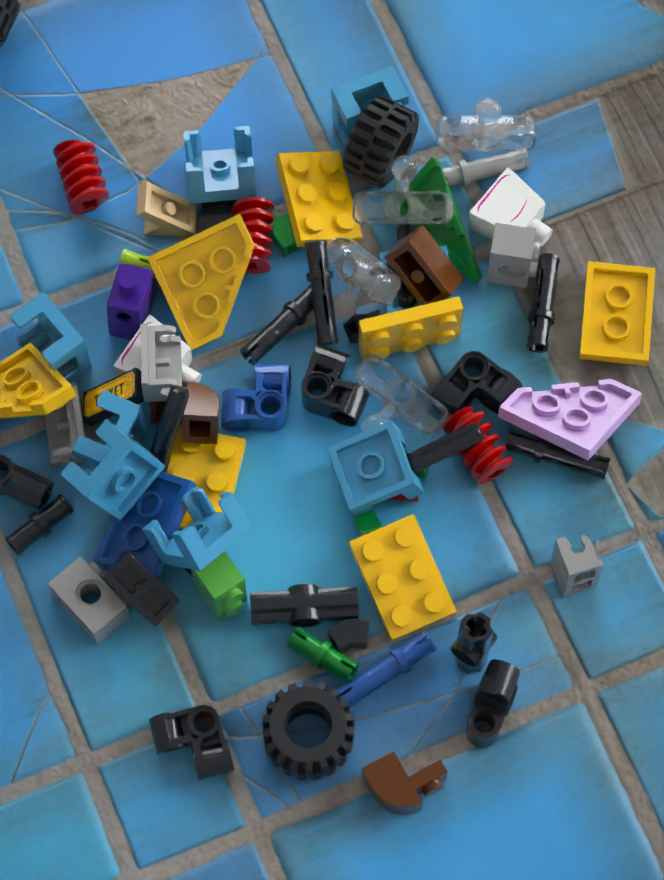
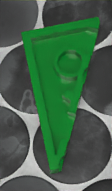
M431 157L391 207L415 229L423 225L439 246L447 245L449 260L472 282L478 283L483 278L441 164L436 158Z

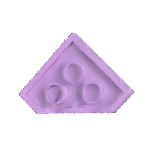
M613 379L598 380L597 386L580 387L578 382L551 385V390L533 392L531 387L517 388L499 407L498 417L589 460L640 404L642 393Z

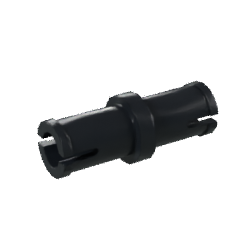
M60 494L40 512L31 513L28 516L29 520L11 535L5 537V540L10 548L17 555H20L40 537L46 538L51 534L50 529L69 514H72L74 510L66 498Z

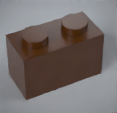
M423 225L400 239L384 257L420 305L445 300L453 294L464 279Z

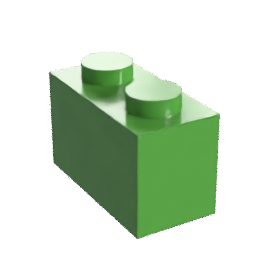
M225 551L201 571L191 569L196 590L217 620L224 616H227V618L233 617L245 607L244 603L247 602L245 579Z

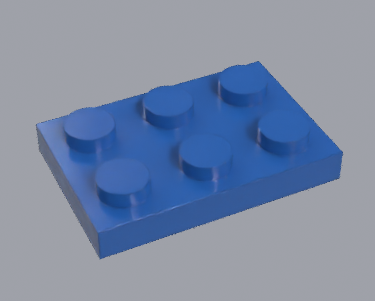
M160 472L121 521L113 515L111 516L93 560L104 566L113 565L119 559L121 552L124 550L126 552L129 551L155 577L159 578L164 564L159 560L142 528L152 520H157L168 540H171L172 534L179 530L187 511L182 501V496L193 487L196 488L197 485L191 480Z

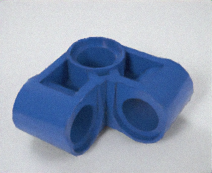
M255 363L254 390L238 388L225 390L222 393V429L231 432L277 431L283 428L288 420V403L291 391L290 363ZM271 406L279 408V411L272 415L263 413L266 408Z

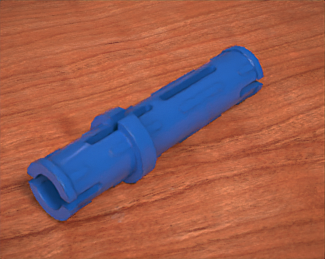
M423 631L399 649L397 647L389 650L390 655L339 689H336L340 692V699H346L350 709L351 706L400 673L407 674L411 671L410 667L436 651L430 637L427 639L428 635Z

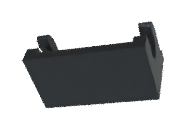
M124 550L121 552L119 559L113 565L109 564L102 571L103 579L155 627L181 601L129 551L126 552Z

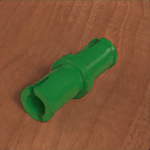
M301 627L295 629L297 634H291L287 647L310 659L314 667L318 669L323 667L344 680L345 683L351 681L350 676L354 677L359 668L358 662H354L333 649L334 644L329 641L323 643Z

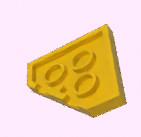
M241 214L147 257L191 351L222 337L255 247Z
M31 342L0 361V419L47 415L54 410L62 408L69 400L77 396L72 385L57 370L53 371L50 368L49 363Z

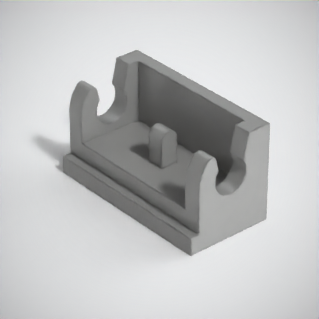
M140 324L141 385L144 402L166 401L170 388L173 385L182 387L181 337L162 336L176 334V327L147 326V324Z
M77 385L72 386L77 395L76 397L69 400L62 408L44 415L52 468L66 466L70 462L76 464L84 463L83 460L76 458L72 453V448L78 437H86L81 398Z
M585 535L581 536V544L584 546V552L581 554L572 552L571 544L566 537L556 539L550 564L563 597L597 587L604 564L602 559L597 558L590 539Z

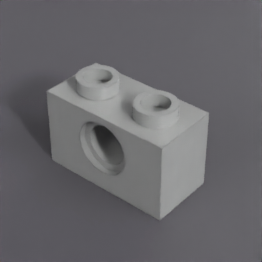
M495 222L486 283L527 288L528 277H535L541 246V242L534 241L536 229Z
M80 556L52 579L48 586L55 599L98 645L130 617L126 606L129 602L103 581L102 570L95 562L92 561L88 565ZM96 592L101 595L100 599L93 604L83 602L84 597L88 593Z

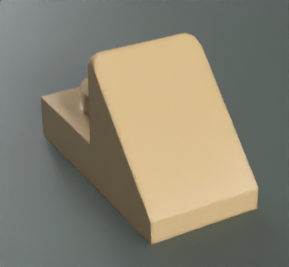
M148 181L138 185L136 216L145 219L144 234L189 237L195 235L197 204H190L188 200Z

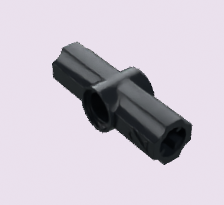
M0 454V470L8 471V474L0 479V495H7L38 510L46 506L51 497L54 482L12 463L10 458Z
M297 584L283 591L250 592L252 625L289 623L293 627L306 628L317 626L321 621L359 619L357 586L319 589L314 584Z
M481 611L477 614L467 613L459 626L458 638L450 647L451 652L458 659L457 667L467 674L473 671L481 672L487 663L490 648L498 639L490 626L491 618Z

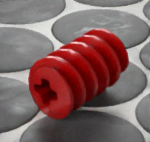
M72 139L58 143L53 150V154L56 158V165L60 170L59 175L63 181L66 199L70 204L69 209L72 213L80 215L97 209L102 202L108 199L109 192L104 188L106 185L105 179L100 177L103 171L100 166H97L99 158L94 154L96 151L94 144Z
M252 197L241 199L232 207L233 217L241 214L255 244L245 273L263 274L271 269V264L267 260L272 258V253L268 249L272 246V239L268 236L273 234V227L269 224L274 221V215L270 213L274 210V204L265 198Z
M469 406L450 416L442 427L444 432L449 434L472 422L478 423L484 435L483 441L458 452V455L464 457L463 461L466 467L472 468L470 471L472 478L479 479L478 484H484L503 474L513 463L514 459L512 457L501 459L500 456L506 451V446L502 445L494 448L493 445L499 440V435L487 436L486 434L492 429V424L488 422L480 425L479 422L483 420L485 413L480 411L473 414V407Z

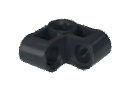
M317 344L311 356L307 372L302 380V405L311 413L332 419L344 426L354 427L358 424L370 395L369 391L360 384L341 379L347 359L351 357L350 354ZM319 389L325 393L320 396H314L309 392Z
M470 351L465 353L452 370L440 380L429 399L447 413L453 415L457 411L469 407L475 397L489 410L499 414V407L517 388H523V385L516 376L502 369L483 353ZM474 366L481 371V374L470 376L464 369Z
M497 659L490 660L477 689L466 727L467 739L475 747L485 748L494 744L505 716H508L518 689L517 683L520 670L508 662ZM478 721H485L491 725L493 730L488 733H481L476 730L474 724Z
M199 705L180 711L165 712L149 719L157 755L186 747L188 749L191 748L199 780L235 771L220 717L213 707ZM202 717L211 718L214 721L213 728L208 732L197 731L194 725L198 719Z

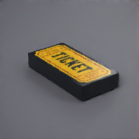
M135 367L83 392V422L93 426L116 415L97 406V401L103 390L135 404L144 402L141 370Z

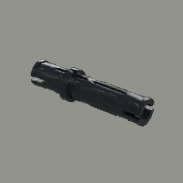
M325 240L312 241L305 244L309 273L306 274V278L311 283L317 344L322 345L339 342L330 280L334 277L333 271L329 270L327 241Z
M553 253L539 255L532 310L528 312L527 320L530 323L526 348L535 353L548 351L550 327L554 324L555 320L553 302L560 257L558 258Z
M311 284L293 302L288 301L285 303L283 311L240 349V353L245 360L249 356L251 357L248 363L251 365L258 363L296 325L301 326L306 322V316L313 310Z
M511 428L505 443L506 451L531 457L534 462L540 463L541 460L603 480L610 462V458L595 454L589 460H586L540 437L528 435Z

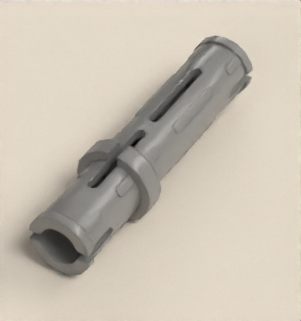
M521 148L520 150L471 162L460 160L457 161L456 165L442 168L449 187L459 184L464 187L469 186L471 181L500 175L507 167L512 171L529 169L530 161L523 159L529 156L527 150Z

